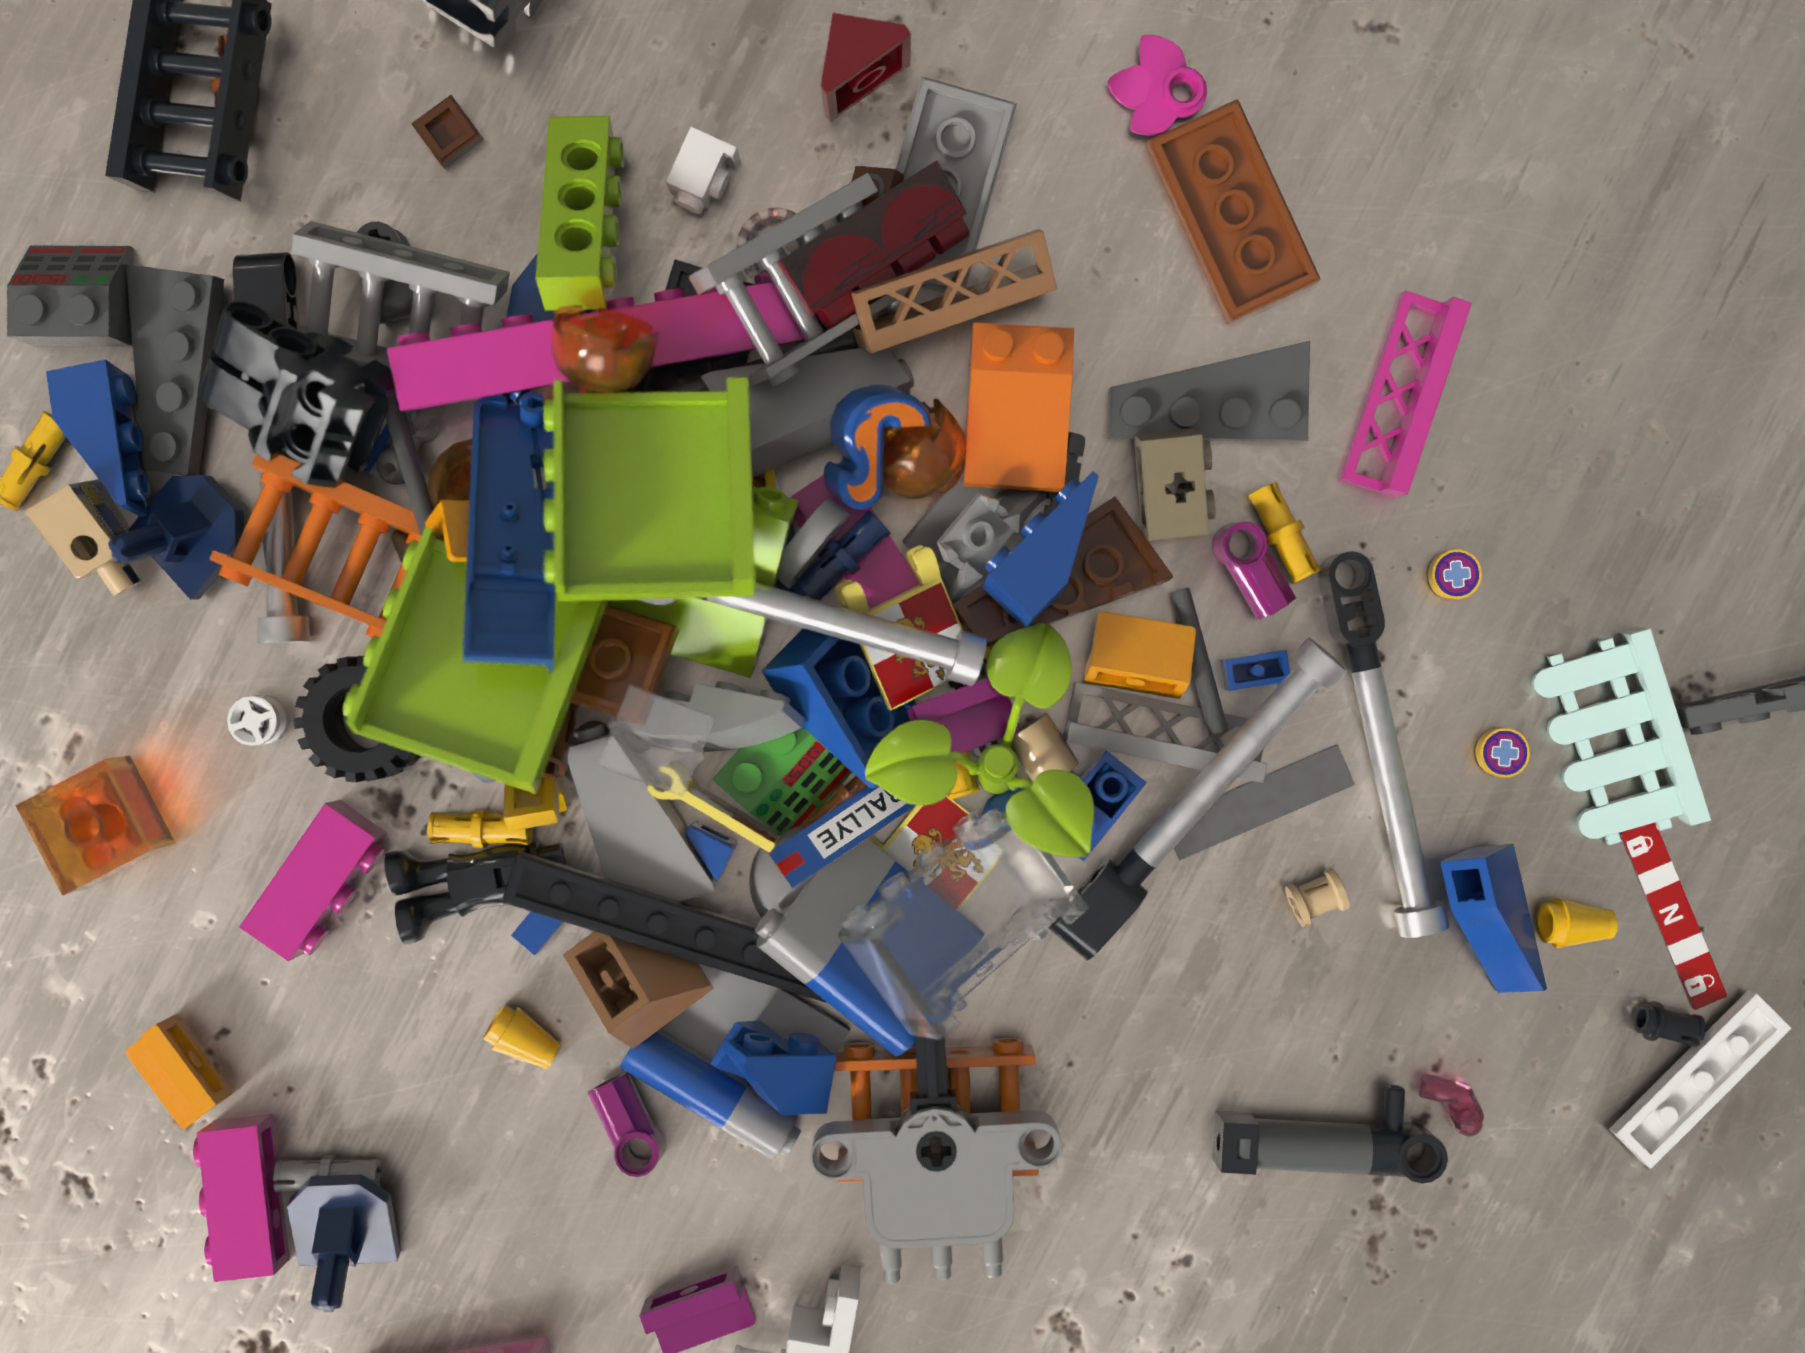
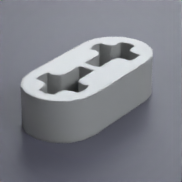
M831 498L826 499L785 547L777 579L787 588L792 587L796 583L795 580L809 569L826 548L825 546L839 532L850 516L849 513Z

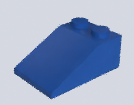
M803 628L761 672L773 691L790 699L789 705L805 718L802 726L869 788H877V785L867 781L865 778V768L876 746L887 734L898 726L911 721L907 710L917 704L915 700H912L892 711L888 710L860 644Z

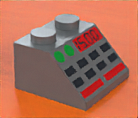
M30 245L7 285V337L32 346L133 347L125 264L133 265V248L130 246Z

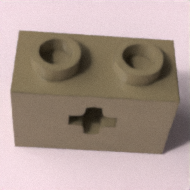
M1194 428L1134 434L1141 532L1148 541L1208 535V520L1215 519L1216 514L1212 489L1206 490L1205 470L1212 469V450L1209 440H1203L1202 434ZM1174 473H1179L1186 480V483L1178 485V494H1174L1166 486V484L1174 482Z

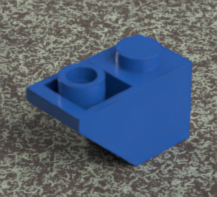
M1107 750L1079 777L1089 788L1094 804L1090 853L1147 783ZM1088 854L1086 857H1079V858H1080L1082 861H1085V859L1089 856V854Z
M748 1033L745 1034L744 1039L724 1040V1052L757 1094L780 1114H827L837 1055L821 1045L818 1037L807 1033H791L789 1039H774L765 1034Z

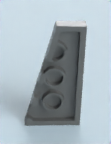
M125 264L139 423L143 437V467L148 470L185 476L199 475L208 411L207 404L199 397V389L210 353L213 351V343L219 326L224 279L211 275Z
M1310 341L1110 387L1108 390V439H1134V434L1194 428L1202 434L1203 440L1305 442L1308 440Z
M1805 675L1677 704L1675 707L1681 726L1689 728L1691 735L1721 730V722L1738 719L1739 723H1751L1771 718L1770 712L1783 709H1787V712L1804 711Z

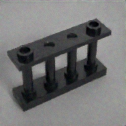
M132 0L105 173L106 177L135 190L150 192L154 190L157 172L204 177V188L231 201L241 202L243 185L248 177L247 158L266 38L272 25L270 13L272 4L267 0H232L231 7L183 3V0ZM181 24L228 28L224 56L175 52L179 26ZM172 74L220 78L216 107L167 102ZM173 123L211 127L212 133L208 157L160 152L164 124Z

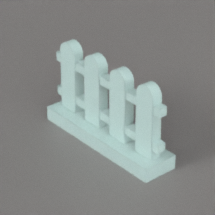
M1637 627L1620 632L1623 644L1615 646L1613 638L1600 640L1598 644L1601 651L1564 661L1562 653L1547 656L1550 666L1539 669L1532 678L1534 691L1546 698L1560 696L1565 713L1558 714L1549 720L1547 724L1548 736L1551 740L1561 745L1575 743L1580 758L1568 763L1563 768L1561 774L1562 781L1569 789L1576 792L1590 790L1595 805L1579 813L1576 820L1577 828L1583 835L1591 839L1605 837L1608 845L1621 842L1619 832L1654 822L1659 831L1672 828L1670 818L1678 816L1679 820L1690 826L1711 821L1650 628ZM1633 674L1638 691L1632 693L1629 692L1625 676ZM1607 681L1611 682L1615 698L1582 708L1578 707L1574 691ZM1646 721L1649 723L1653 738L1647 740L1644 739L1640 723ZM1623 728L1626 729L1630 745L1596 755L1593 754L1589 738ZM1656 770H1664L1668 785L1659 786L1655 773ZM1641 776L1645 792L1608 801L1604 785Z

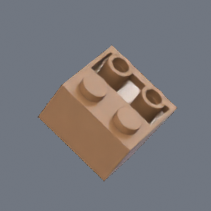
M595 931L563 954L607 1032L632 1049L714 989L699 963Z

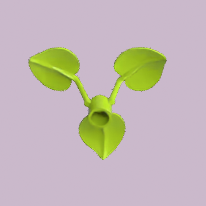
M1038 623L1008 633L999 639L991 649L987 659V675L993 688L1004 696L1016 697L1001 745L996 744L987 747L981 753L979 761L974 762L961 752H950L951 735L944 725L929 720H914L898 726L880 741L869 758L865 768V778L898 800L913 805H931L943 800L954 788L957 780V769L953 762H959L969 769L971 775H977L979 784L989 793L1002 794L1010 789L1012 791H1016L1018 788L1024 789L1015 793L1008 800L1006 816L1013 832L1025 843L1057 856L1086 857L1091 850L1094 819L1093 798L1087 785L1073 773L1059 769L1046 770L1040 773L1033 784L1026 778H1017L1019 761L1017 755L1011 749L1024 701L1026 700L1031 705L1042 709L1053 707L1063 698L1070 685L1072 664L1064 639L1051 625Z

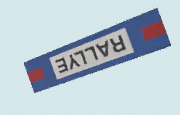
M879 786L877 788L866 787L768 854L793 889L916 805L898 800Z

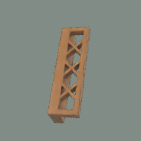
M1036 229L851 292L860 323L853 327L857 346L870 353H875L1057 290L1043 230ZM1032 245L1036 265L1014 272L1008 271L1007 268L1016 251ZM1002 255L998 264L989 260ZM982 263L994 270L988 281L968 288L960 286L971 265ZM956 271L952 280L942 276ZM934 278L948 286L941 297L921 304L913 302L924 281ZM909 287L905 296L895 292ZM888 294L901 302L897 312L873 320L868 300Z

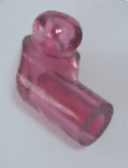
M1427 1073L1422 1075L1419 1083V1096L1444 1103L1452 1122L1455 1124L1456 1130L1461 1135L1470 1137L1479 1134L1483 1128L1484 1114L1472 1088L1460 1081Z

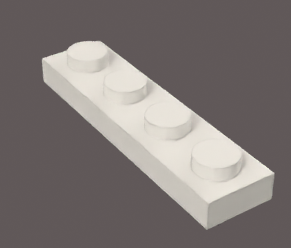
M1747 990L1705 1032L1703 1040H1699L1700 1045L1696 1047L1691 1046L1609 1130L1643 1164L1652 1169L1792 1028L1757 993Z

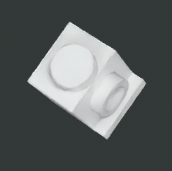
M690 127L666 180L671 194L676 196L674 202L688 211L701 214L703 209L708 210L713 197L720 200L731 176V172L726 170L727 166L729 165L737 169L741 161L737 147Z

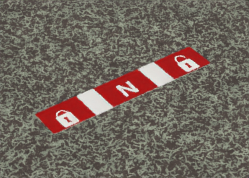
M1655 822L1620 832L1693 1009L1697 1010L1726 998V990Z

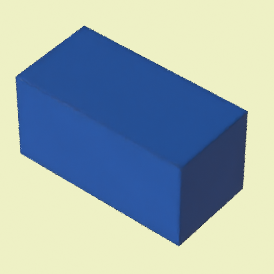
M1287 650L1220 660L1224 689L1229 691L1281 683L1290 673Z
M530 912L511 936L533 955H536L564 922Z

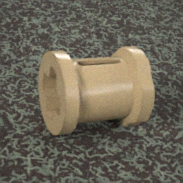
M1332 868L1324 870L1322 877L1297 887L1294 884L1285 886L1290 907L1302 927L1311 925L1312 918L1336 908L1341 911L1350 908L1349 898L1344 885L1336 871Z

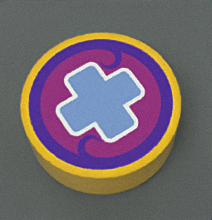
M1456 549L1442 552L1432 560L1428 568L1430 587L1437 595L1445 599H1462L1470 596L1477 590L1482 579V570L1478 560L1471 553L1464 550Z
M1493 728L1486 731L1479 738L1475 755L1479 766L1486 773L1508 778L1524 770L1530 758V748L1525 737L1518 731L1509 728Z

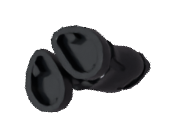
M538 842L531 843L530 847L529 845L505 844L471 854L457 855L449 853L448 858L436 860H418L403 850L387 852L384 858L385 873L388 886L394 896L407 894L447 882L449 892L403 898L396 902L395 920L402 943L407 945L424 939L430 925L442 918L456 914L464 917L475 910L508 905L502 903V897L518 852H525L566 865L561 843L540 847Z

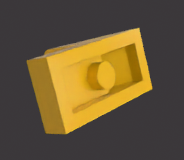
M559 774L554 779L542 777L536 794L507 784L504 786L503 819L508 831L559 823V813L567 811L568 804L563 776Z

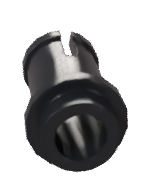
M1656 1001L1641 1004L1634 1016L1636 1032L1641 1033L1644 1039L1649 1041L1663 1038L1696 1047L1700 1045L1699 1040H1703L1706 1025L1702 1016L1665 1009L1662 1003Z

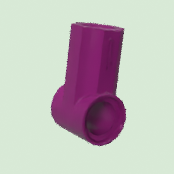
M1243 521L1230 523L1222 526L1216 532L1213 539V550L1219 561L1226 565L1255 618L1261 620L1288 606L1296 599V596L1268 549L1265 532L1260 526L1252 522ZM1238 530L1244 532L1250 541V549L1243 558L1234 556L1229 547L1232 535Z
M625 1072L601 1083L587 1093L615 1149L614 1158L616 1165L628 1176L640 1177L647 1175L655 1168L665 1152L666 1142L664 1134L653 1124L630 1074ZM635 1138L647 1141L652 1149V1157L646 1160L635 1158L630 1153L629 1141Z

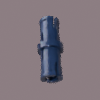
M866 511L865 515L837 542L832 539L825 546L828 550L820 559L795 580L811 598L821 601L849 572L854 575L860 569L858 564L866 555L891 534L871 511Z

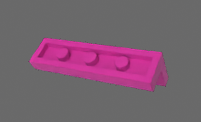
M1406 290L1401 293L1339 480L1392 498H1398L1409 493L1472 302L1453 296L1442 303ZM1410 307L1435 315L1429 335L1415 342L1405 324ZM1401 336L1405 347L1396 351ZM1426 342L1423 354L1421 356L1417 346ZM1408 351L1417 368V372L1413 382L1398 388L1389 369L1393 358ZM1384 384H1386L1390 393L1380 398ZM1411 389L1405 403L1401 393ZM1393 398L1402 417L1397 429L1382 435L1374 419L1377 405ZM1370 430L1374 440L1365 444ZM1395 436L1390 450L1385 440ZM1375 445L1378 446L1386 462L1381 480L1355 472L1361 453Z

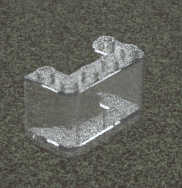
M993 809L982 816H979L976 811L966 815L952 827V830L955 832L952 837L943 844L939 841L925 848L916 857L917 866L906 875L900 872L889 878L878 889L881 896L869 906L864 903L855 907L840 920L843 928L840 930L838 937L909 1035L942 1039L960 1023L951 1010H963L968 1005L964 998L1028 941L1042 940L1049 933L1046 928L1050 927L1057 918L1062 917L1066 924H1072L1089 909L1052 854L1030 846L1013 832L1007 821L1006 811L999 812L998 809Z

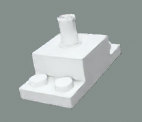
M841 1263L839 1279H829L824 1310L794 1305L786 1350L781 1349L780 1353H849L859 1301L861 1267ZM736 1345L734 1353L772 1352L744 1348L740 1345Z

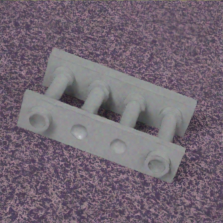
M868 173L688 276L698 295L715 286L720 295L725 293L766 364L746 376L751 386L765 380H769L772 387L782 383L799 372L795 365L796 362L860 324L857 312L855 311L833 327L822 329L815 314L808 315L777 261L787 256L783 248L786 244L796 239L801 247L826 231L822 223L834 216L840 222L864 207L862 200L878 191ZM754 263L758 265L760 271L766 269L805 338L804 342L784 354L743 283L747 278L742 270ZM909 287L895 292L905 296ZM886 294L873 299L868 304L873 316L886 308L888 314H892L898 310L901 302Z
M314 221L308 222L294 232L292 236L291 254L308 258V262L313 265L307 327L300 326L297 330L304 334L312 332L341 338L353 346L352 351L346 354L345 357L361 367L376 359L391 369L387 348L377 345L385 281L392 279L407 283L409 288L413 290L408 334L430 333L434 294L442 292L458 296L459 301L463 303L461 325L481 323L482 326L484 307L494 306L508 289L509 271ZM340 266L359 271V276L363 278L357 340L328 333L334 269Z

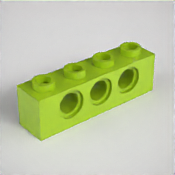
M610 116L549 117L536 267V281L545 311L607 309L608 288H616L617 286L616 260L614 256H610L611 247H619V222L617 215H613V207H621L622 204L621 181L619 176H615V169L624 167V147L622 137H614Z

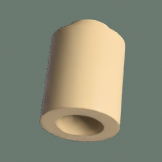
M1048 713L1030 721L1021 727L1019 732L1014 734L1011 749L1017 755L1018 760L1032 782L1040 773L1051 769H1059L1075 775L1073 769L1079 764V761Z

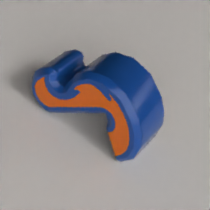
M874 384L852 390L836 405L830 421L831 439L842 455V461L838 464L830 461L824 467V481L829 492L854 509L863 510L875 504L882 497L884 427L932 425L928 408L916 397L890 385Z

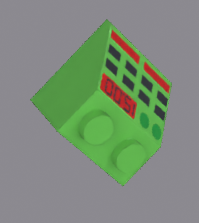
M802 726L801 729L780 738L754 746L739 748L712 780L751 815L782 835L795 827L804 825L802 822L805 819L807 820L834 794L835 791L833 789L840 783L842 784L851 775L852 771Z

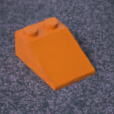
M973 322L969 359L963 487L1060 492L1064 488L1073 380L1074 328Z

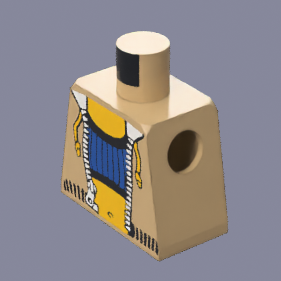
M99 479L68 484L25 510L29 519L76 578L82 579L99 574L114 597L141 582L130 564L116 563L111 557L112 551L108 546L109 541L114 536L129 532L128 529L130 527Z

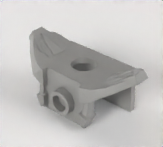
M963 466L902 542L910 549L917 545H922L933 550L942 581L953 605L961 599L974 583L983 577L980 573L1014 532L1019 533L1027 517L1046 499L1045 491L1008 489L997 493L992 488L963 487Z

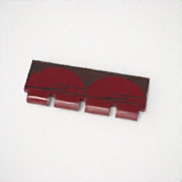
M936 160L777 261L808 315L811 316L817 313L821 322L827 328H831L856 311L851 292L894 278L896 275L900 276L918 270L936 258L935 252L941 255L969 237V229L963 218H961L967 212Z

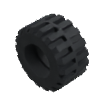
M364 656L339 658L337 663L325 664L319 668L318 672L320 675L318 677H309L303 685L309 691L307 696H298L295 707L303 709V716L294 718V729L303 728L305 737L298 739V743L302 750L311 749L314 753L308 760L315 767H327L326 775L333 778L345 777V782H369L394 776L403 772V768L413 765L420 759L418 754L382 742L372 748L363 747L357 744L347 733L343 720V708L352 686H360L368 668L363 665Z

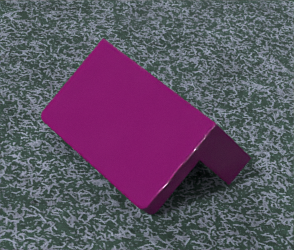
M989 678L976 682L973 686L968 685L912 706L907 710L911 721L929 720L944 725L951 735L950 752L965 753L1004 738L1012 710V703L1009 696L998 693L991 685ZM1019 722L1017 724L1015 733L1020 731Z
M738 1266L646 1298L639 1314L645 1334L655 1331L663 1353H678L753 1326L756 1322V1315Z

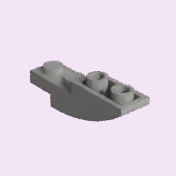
M718 681L716 687L696 683L691 697L674 691H668L666 697L655 695L645 725L635 723L633 732L657 748L693 752L724 751L754 746L780 738L801 729L805 718L789 705L790 699L780 693L762 690L760 696L747 694L743 688L735 684Z

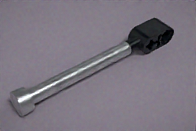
M289 252L236 255L233 260L234 301H245L255 304L298 329L300 325L297 273L291 254ZM284 453L281 454L282 456L287 457V458L290 459V457H289L288 455H286V454H284ZM260 482V492L264 486L262 482ZM292 489L289 494L284 492L263 539L264 571L278 577H282L295 547ZM265 583L267 617L256 618L258 643L310 641L309 616H298L297 596Z
M1349 551L1335 554L1322 562L1320 566L1322 570L1318 572V582L1329 631L1338 643L1346 645L1403 903L1402 907L1394 910L1399 936L1412 938L1436 934L1447 930L1449 922L1444 902L1433 901L1376 641L1384 631L1385 618L1374 569L1370 560L1359 552ZM1342 561L1349 563L1355 570V582L1349 589L1340 586L1335 577L1336 568ZM1359 595L1361 597V601L1341 603V598ZM1355 617L1364 618L1365 626L1358 628V631H1349L1348 621L1355 619Z
M756 582L754 597L698 598L947 669L946 678L948 680L973 686L977 680L986 650L987 638L984 636L960 630L956 639ZM677 598L637 600L655 605H666L674 602Z
M1308 637L1293 653L1291 658L1298 665L1122 861L1116 865L1108 858L1101 863L1055 915L1048 929L1086 961L1093 958L1141 905L1148 893L1141 885L1144 880L1321 685L1331 690L1347 673L1348 670L1314 640Z

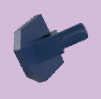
M172 476L147 506L148 516L138 517L128 529L129 532L112 537L108 546L112 551V559L119 564H130L151 556L190 600H199L220 576L218 574L222 565L209 560L213 550L229 557L233 556L244 531V510L212 476Z
M362 1174L311 1176L290 1197L287 1212L298 1265H317L311 1297L313 1309L333 1312L342 1306L348 1267H356L357 1264L398 1262L401 1251L391 1195Z

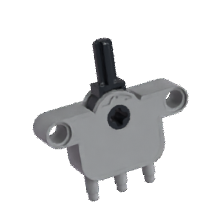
M938 1023L920 1024L914 1030L918 1091L910 1092L911 1106L904 1110L900 1118L825 1123L818 1128L813 1137L810 1155L811 1164L816 1173L825 1179H863L865 1221L868 1232L876 1242L880 1243L881 1267L884 1270V1280L887 1283L894 1284L900 1280V1268L902 1266L901 1249L931 1247L935 1278L939 1281H946L951 1277L952 1246L982 1244L986 1275L990 1278H997L1002 1274V1237L1009 1231L1014 1218L1012 1170L1042 1169L1051 1166L1061 1155L1063 1145L1056 1122L1043 1111L1028 1110L968 1114L962 1106L957 1104L956 1090H948L944 1026ZM1036 1129L1045 1130L1050 1133L1051 1137L1044 1147L1034 1149L1025 1145L1024 1139L1028 1133ZM930 1137H941V1152L931 1153ZM832 1140L839 1141L845 1145L848 1153L842 1159L831 1160L823 1155L820 1149L821 1146Z

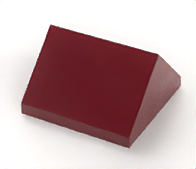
M832 13L821 80L824 115L830 123L910 66L911 32L906 25Z

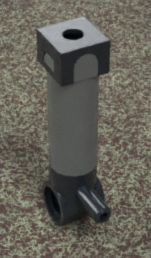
M1397 1085L1385 1087L1383 1125L1258 1119L1246 1112L1216 1111L1213 1161L1221 1173L1256 1175L1257 1169L1407 1177L1413 1182L1423 1184L1433 1182L1446 1170L1448 1156L1443 1143L1424 1126L1415 1122L1403 1123L1405 1089ZM1416 1143H1425L1423 1156L1416 1161H1407V1153L1411 1146Z

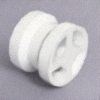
M268 695L241 698L230 708L227 717L228 730L232 737L241 744L249 746L274 743L281 739L286 733L290 722L289 713L284 703L276 697ZM268 720V721L266 722V725H265L264 729H261L262 726L264 725V721Z

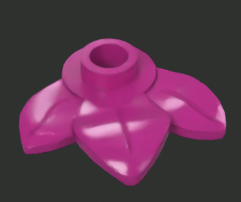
M1142 35L1139 43L1141 65H1135L1116 73L1109 78L1108 87L1120 104L1135 110L1132 115L1130 130L1137 134L1154 136L1166 132L1177 118H1187L1196 114L1206 101L1207 85L1203 76L1198 71L1186 66L1183 51L1178 45L1160 36ZM1176 87L1186 88L1190 93V98L1186 101L1177 100L1173 95V89Z

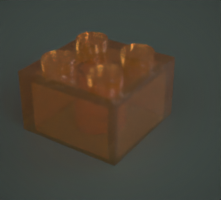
M131 756L104 759L15 805L62 896L88 889L176 843Z

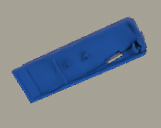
M527 392L522 395L518 402H521L520 405H507V397L497 396L482 397L474 405L463 662L546 665L549 673H552L554 662L555 583H546L544 555L545 550H555L554 532H546L544 501L545 499H554V481H549L550 487H548V481L545 480L544 450L554 449V432L545 431V398L537 392Z

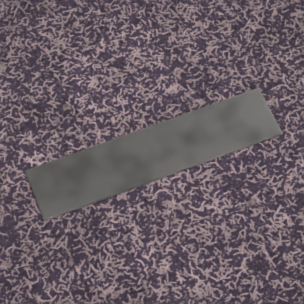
M1338 744L1265 775L1264 783L1251 781L1223 793L1174 847L1179 861L1355 785Z

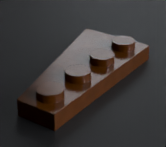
M1116 496L1087 515L1066 587L1061 595L1030 626L1038 623H1055L1163 584L1173 578V574ZM981 585L954 603L953 607L965 629L970 633L986 637V647L996 644L999 639L1008 633L1023 627Z

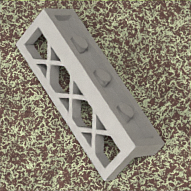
M1074 682L1063 738L1069 743L1203 770L1219 753L1203 748L1214 742L1220 751L1224 744L1219 737L1227 732L1208 736L1193 747L1182 745L1171 727L1186 717L1191 716L1198 718L1208 732L1201 708ZM1083 694L1103 698L1113 716L1097 727L1077 723ZM1112 700L1129 703L1130 705L1119 712ZM1139 706L1151 708L1161 724L1160 727L1145 737L1134 735L1123 719L1125 715ZM1160 710L1178 715L1167 722ZM1224 713L1229 731L1236 726L1242 727L1249 719ZM1118 721L1124 732L1106 728ZM1166 731L1173 743L1154 738ZM1263 750L1238 778L1264 783L1268 763L1261 762Z

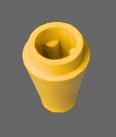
M1555 898L1550 903H1543L1539 907L1536 916V928L1539 938L1544 943H1551L1555 948H1563L1604 939H1613L1617 933L1618 921L1616 914L1611 909H1603Z
M505 1004L499 1009L483 1036L484 1040L492 1044L491 1050L535 1066L538 1065L545 1070L549 1067L561 1046L560 1042L554 1040L547 1031L520 1007L517 1006L515 1009H512Z

